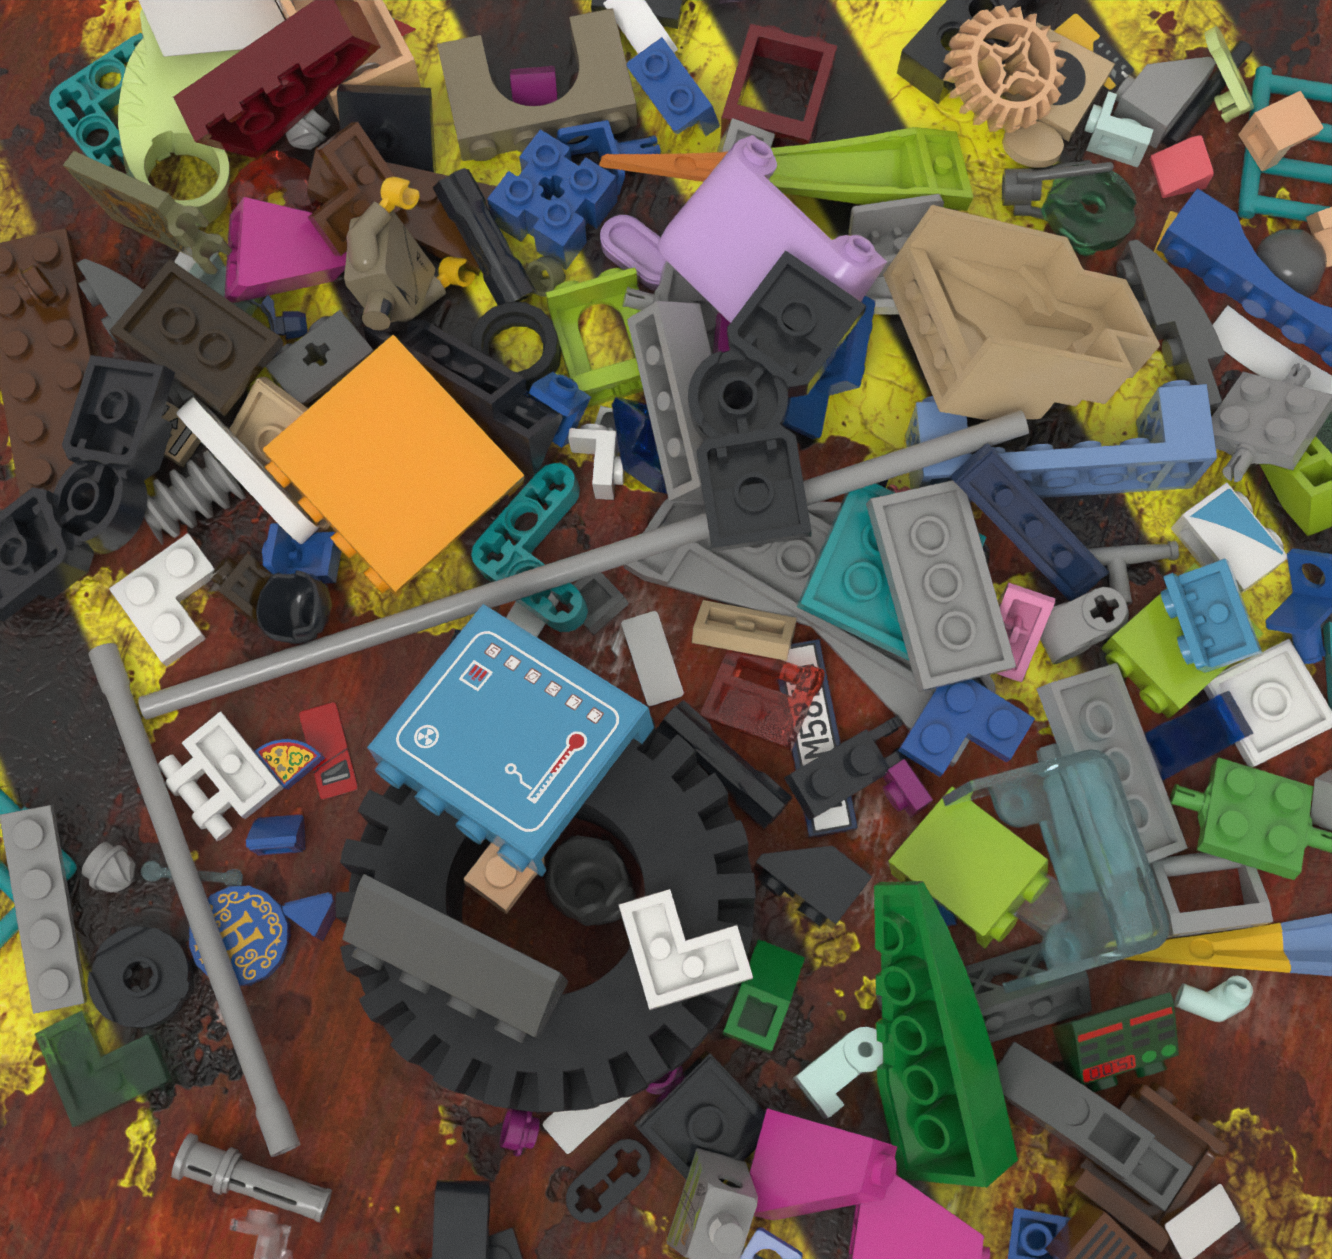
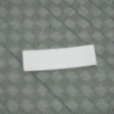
M1227 305L1214 322L1213 327L1223 350L1257 375L1282 381L1286 378L1294 364L1300 363V369L1304 364L1310 369L1311 376L1303 387L1332 394V375L1304 360L1265 334Z

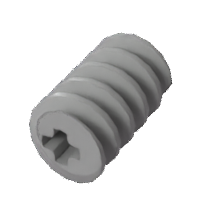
M208 450L203 453L205 468H200L190 460L186 462L189 477L184 478L173 469L169 472L172 483L171 487L168 488L158 479L153 481L155 496L151 497L147 494V509L144 518L162 545L164 544L162 529L174 538L180 535L178 520H181L190 528L197 526L196 510L208 519L213 517L212 501H215L224 509L229 508L228 492L231 491L241 500L246 498L236 478Z

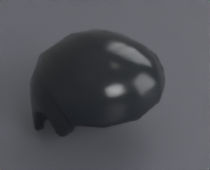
M296 570L293 574H274L269 578L259 595L256 607L258 627L268 638L290 644H302L317 638L318 634L324 631L330 618L332 603L328 586L314 574H308Z

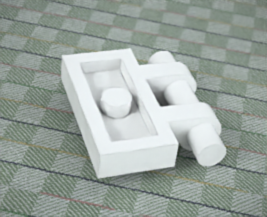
M219 712L182 742L193 756L191 760L182 766L174 755H169L158 764L160 771L167 778L165 785L174 796L180 795L194 812L192 819L200 829L207 828L216 841L222 840L233 830L223 817L227 809L233 806L238 814L246 819L283 789V786L222 712ZM205 773L220 790L210 799L196 784L198 778Z

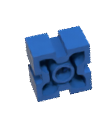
M540 129L519 156L521 165L520 175L516 176L508 171L487 198L489 211L501 230L520 242L524 240L527 234H530L535 239L536 252L544 257H555L562 263V268L567 270L587 243L585 230L587 223L598 228L617 203L616 176L586 157L579 166L573 163L571 148Z

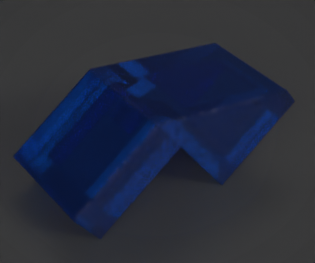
M615 397L612 403V411L623 470L652 491L667 494L647 404Z
M1226 691L1188 713L1162 723L1144 735L1160 777L1164 781L1218 754L1254 733L1230 691Z

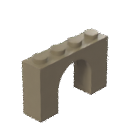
M613 8L569 17L571 42L579 73L568 93L557 101L542 106H525L514 103L505 98L496 89L490 77L481 35L437 44L462 161L472 159L475 161H486L501 153L516 150L523 152L540 129L556 139L557 132L561 128L606 120L609 121L613 134H618L629 127L637 126L636 100ZM585 136L575 137L571 139L568 143L577 142L583 139Z

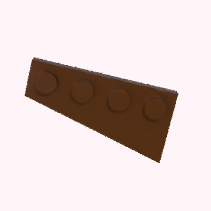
M315 150L307 185V196L325 204L342 191L343 188ZM386 162L395 177L409 180L408 187L419 191V200L412 209L402 208L395 213L417 244L426 247V252L441 259L445 257L467 259V262L463 264L464 269L474 272L479 276L480 268L455 223L449 219L432 188L438 181L446 178L448 175ZM476 182L486 199V205L489 209L487 198L496 186Z

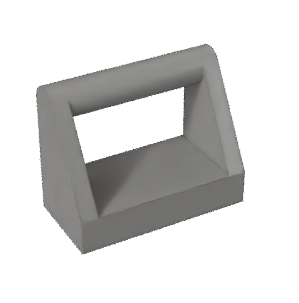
M1204 852L1164 857L1148 864L1161 939L1252 928L1273 922L1270 902L1256 868ZM1238 869L1244 905L1179 912L1167 877Z

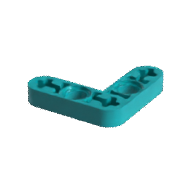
M142 33L132 36L59 84L50 95L49 105L53 113L83 154L113 169L115 167L109 158L116 154L123 165L124 159L119 130L105 113L119 104L122 81L126 70L124 64L129 61L134 49L143 39ZM111 72L121 75V80L116 87L112 89L99 87V81L103 75ZM74 100L75 103L79 104L85 117L79 121L74 112L66 106L67 102ZM105 129L109 132V136L103 144L99 146L86 144V138L91 131Z
M552 463L540 469L476 541L472 548V560L479 572L488 581L494 582L545 565L531 553L576 503L580 494L579 483L568 466L562 463ZM553 482L557 485L562 483L565 485V489L561 492L556 489L550 491L548 487ZM539 498L543 505L546 502L549 508L544 510L536 499ZM527 512H533L538 515V521L532 529L518 531L514 528L515 522L520 515ZM506 533L517 543L515 546H513L509 539L508 541L505 540L504 535ZM491 552L496 554L502 553L504 556L499 562L487 559L488 554ZM571 583L515 600L559 632L576 630L587 618L588 607L580 591ZM551 592L561 603L566 605L571 603L572 611L568 614L564 611L558 613L552 602L548 599Z

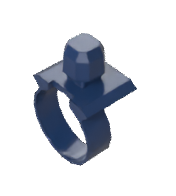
M269 295L265 297L261 304L251 299L242 301L258 307L267 317L270 330L279 336H285V340L301 338L308 333L306 315L299 311H282V316L275 317L274 301Z

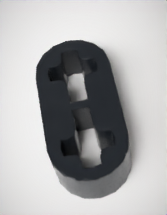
M625 1139L618 1141L607 1149L569 1186L566 1194V1205L570 1214L578 1221L585 1223L597 1222L605 1217L648 1175L651 1161L646 1147L636 1140ZM623 1149L624 1152L630 1153L634 1149L637 1150L641 1155L637 1162V1166L641 1170L639 1174L633 1177L632 1174L626 1172L614 1182L608 1174L619 1163L618 1158L615 1156L617 1151ZM604 1179L610 1187L598 1198L602 1208L597 1212L590 1207L586 1208L583 1212L578 1209L576 1203L581 1198L577 1191L579 1186L584 1184L586 1188L591 1189Z

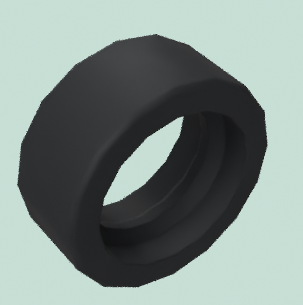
M507 302L492 307L479 318L471 333L470 346L490 357L489 345L492 339L501 331L512 327H528L536 331L543 343L542 356L532 367L516 372L525 378L526 390L529 392L534 382L552 372L556 373L560 365L561 347L554 324L541 309L526 302Z

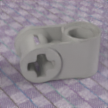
M1101 587L1070 602L1053 607L1040 638L1052 664L1055 665L1069 660L1088 650L1092 645L1118 632L1128 622L1129 611L1126 601L1120 592L1115 589ZM1103 601H1106L1109 607L1119 606L1113 611L1115 619L1108 623L1102 617L1093 618V616L1099 613L1097 605Z

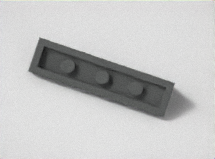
M1066 936L965 966L983 1015L990 1043L1092 1011L1088 975ZM1061 956L1067 966L1051 972L1037 968L1041 961ZM1008 973L1018 976L1015 983L1003 987L990 983L993 976ZM876 995L877 1003L882 1013V996Z

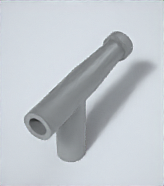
M1169 541L1167 544L1124 545L1088 549L1103 566H1107L1110 588L1120 592L1127 605L1132 604L1126 564L1167 558L1169 560H1177L1179 557V548L1176 541Z

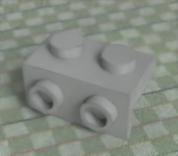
M940 194L855 206L851 209L848 235H859L872 243L875 251L887 261V264L877 278L884 277V272L930 206L943 207L944 202Z

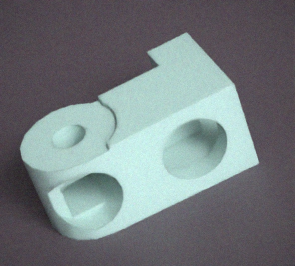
M859 1027L851 1031L793 1077V1080L823 1119L831 1117L844 1106L843 1102L836 1095L839 1090L859 1074L870 1073L883 1063L882 1043L877 1041L876 1029Z

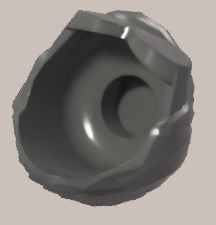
M576 835L569 837L568 840H564L556 848L555 852H552L546 871L545 891L548 900L553 906L568 918L575 919L585 926L614 923L622 918L619 904L634 900L636 895L626 865L610 841Z

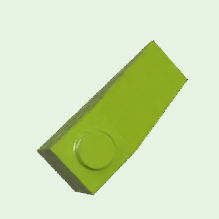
M1316 436L1293 470L1272 464H1260L1280 504L1307 536L1332 527V453Z

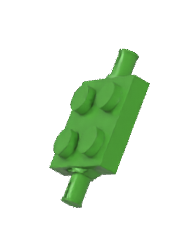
M1218 757L1211 766L1208 787L1204 793L1179 786L1178 784H1175L1170 795L1171 805L1174 804L1198 812L1200 825L1198 851L1291 880H1295L1301 873L1304 850L1307 846L1332 854V833L1312 826L1310 808L1314 786Z

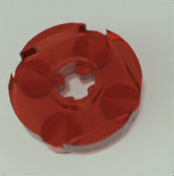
M277 150L270 151L264 157L247 164L237 174L228 188L232 212L243 197L268 202L267 197L275 192L284 193L285 204L283 206L306 212H315L320 208L321 202L307 196V185L311 169L303 162L288 157L285 153Z

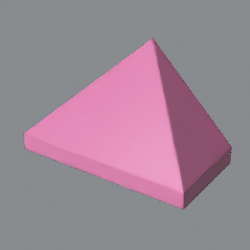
M1011 583L1007 584L998 599V604L1016 667L996 674L1019 682L1023 681L1054 607L1055 598Z

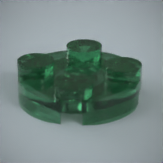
M1076 164V165H1073V166L1087 165V164ZM1110 171L1055 179L1047 192L1041 212L1043 218L1049 223L1056 235L1068 238L1075 252L1083 256H1092L1097 251L1115 248L1124 241L1135 225L1137 216L1134 217L1133 208L1137 202L1130 185L1116 172ZM1081 202L1087 206L1094 203L1099 209L1096 214H1092L1083 207Z

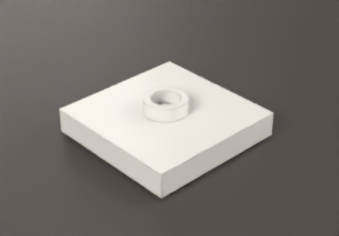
M1290 639L1221 672L1203 688L1248 767L1253 768L1332 728V711Z

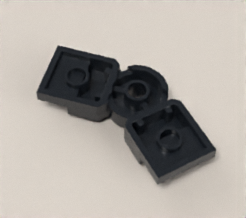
M786 250L727 327L729 351H719L708 356L697 367L689 384L688 402L691 420L697 433L704 440L697 449L696 454L712 552L806 538L812 535L796 435L783 427L787 415L788 398L804 396L810 392L836 357L837 349L865 313L866 305ZM743 392L752 401L746 408L736 410L727 406L725 399L731 393Z
M90 355L62 442L67 459L74 462V464L62 475L54 493L32 487L0 512L1 621L7 620L38 595L53 600L88 573L94 554H107L121 548L138 531L147 509L148 496L145 480L160 469L173 427L172 423L161 417L176 372L159 364Z

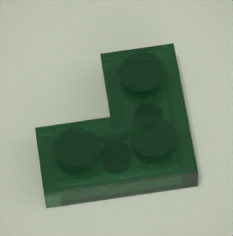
M80 1011L35 1033L73 1128L81 1127L172 1082L155 1038L151 1034H147L105 1055L86 1011Z

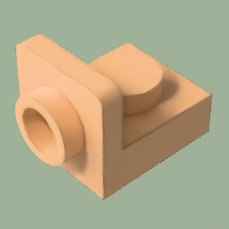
M491 843L463 880L464 884L507 914L537 873L528 867L523 872L512 868L498 856L497 852L500 848Z

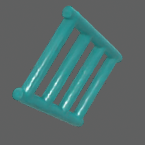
M1257 67L1251 96L1254 109L1249 112V120L1255 112L1269 106L1270 93L1290 96L1301 91L1305 99L1332 103V84L1273 75L1270 67ZM1321 123L1323 129L1319 134L1307 139L1332 143V124ZM1245 146L1238 201V216L1240 218L1250 219L1256 213L1307 222V216L1330 208L1329 206L1258 195L1261 173L1332 185L1331 165L1282 158L1277 165L1262 172Z

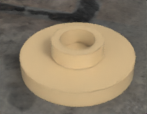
M1037 120L1034 125L1027 129L1020 127L1015 132H1005L1002 140L1003 148L1009 157L1022 165L1033 168H1044L1055 164L1059 160L1064 147L1061 135L1053 127Z

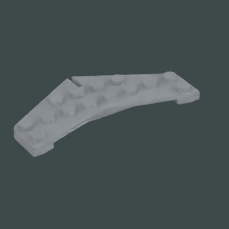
M668 498L663 502L643 533L706 513L704 500L669 501ZM817 502L807 506L812 530L811 537L712 552L709 537L624 565V569L644 581L738 607L796 617V623L810 626L887 708L895 716H899L909 731L936 689L918 692L910 661L796 607L841 503ZM990 675L973 679L995 693V684ZM965 737L951 760L950 766L953 767L969 742L968 738Z

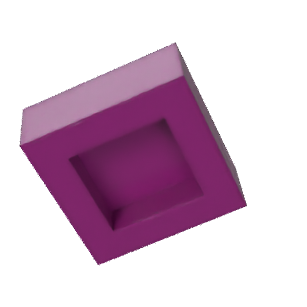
M905 759L887 770L886 775L883 777L887 785L883 787V791L898 812L905 809L910 818L927 808L933 801Z

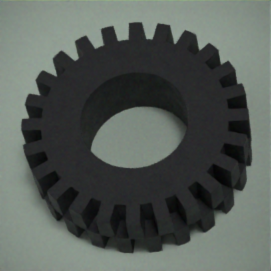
M651 717L654 729L641 744L634 738L631 740L573 818L600 826L622 842L641 869L644 877L645 897L670 889L685 941L737 925L746 956H748L754 922L755 878L754 873L751 871L748 857V840L741 820L736 821L728 805V793L717 775L713 773L708 776L697 764L696 751L678 734L672 740H669L658 733L654 719ZM404 783L399 789L390 785L383 796L369 789L358 809V812L368 822L361 840L356 841L346 838L342 850L340 863L351 872L349 892H336V918L347 924L358 884L363 874L463 924L462 902L466 887L463 879L491 842L484 839L481 844H478L468 838L456 827L455 824L458 821L446 811L437 816L427 810L415 799L414 796L418 792ZM348 944L340 947L346 971L360 979L365 995L359 998V1001L371 1021L384 1026L393 1039L390 1045L407 1062L421 1066L430 1075L434 1076L433 1081L453 1092L466 1094L495 1107L530 1112L588 1110L620 1098H628L647 1089L649 1084L660 1079L669 1071H674L691 1057L692 1052L717 1027L739 983L649 1010L630 946L620 962L601 979L585 988L561 995L540 1039L527 1034L523 1043H520L494 1029L498 1018L479 1009L475 1019L446 1005L450 994L432 985L426 995L398 980L403 970L384 961L379 971L351 956L356 946Z

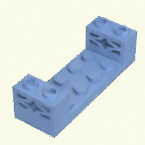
M1186 380L1170 381L1158 387L1136 420L1138 438L1125 440L1120 445L1102 446L1098 441H1085L1073 445L1072 448L1053 449V446L1050 444H1036L1019 452H1005L1004 448L992 447L1039 498L1191 489L1217 458L1207 384L1190 385V382ZM933 396L925 398L922 402H916L905 434L906 447L968 428L967 417L939 412ZM968 453L909 472L910 489L952 481L953 479L950 476L974 454Z

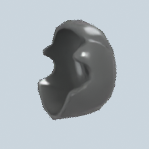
M1302 229L1279 230L1262 239L1256 254L1271 272L1305 297L1309 298L1314 295L1318 290L1327 264L1326 253L1320 241Z

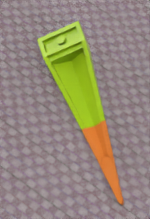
M912 127L836 141L771 148L777 161V167L768 180L785 194L861 205L940 194L944 202L943 208L964 211L968 210L974 198L956 131ZM728 151L686 154H605L601 157L599 166L704 182Z

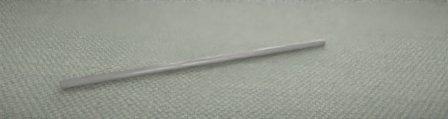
M1020 410L805 480L803 483L807 506L977 451L986 443L993 446L1029 434L1025 415ZM706 513L140 696L138 701L141 713L148 720L475 614L482 604L493 608L709 538Z

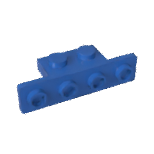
M864 296L861 302L866 305L865 313L837 349L836 357L810 392L804 396L788 398L787 415L783 426L811 439L820 438L822 436L829 396L860 388L865 371L864 364L869 336L873 326L872 319L876 301Z

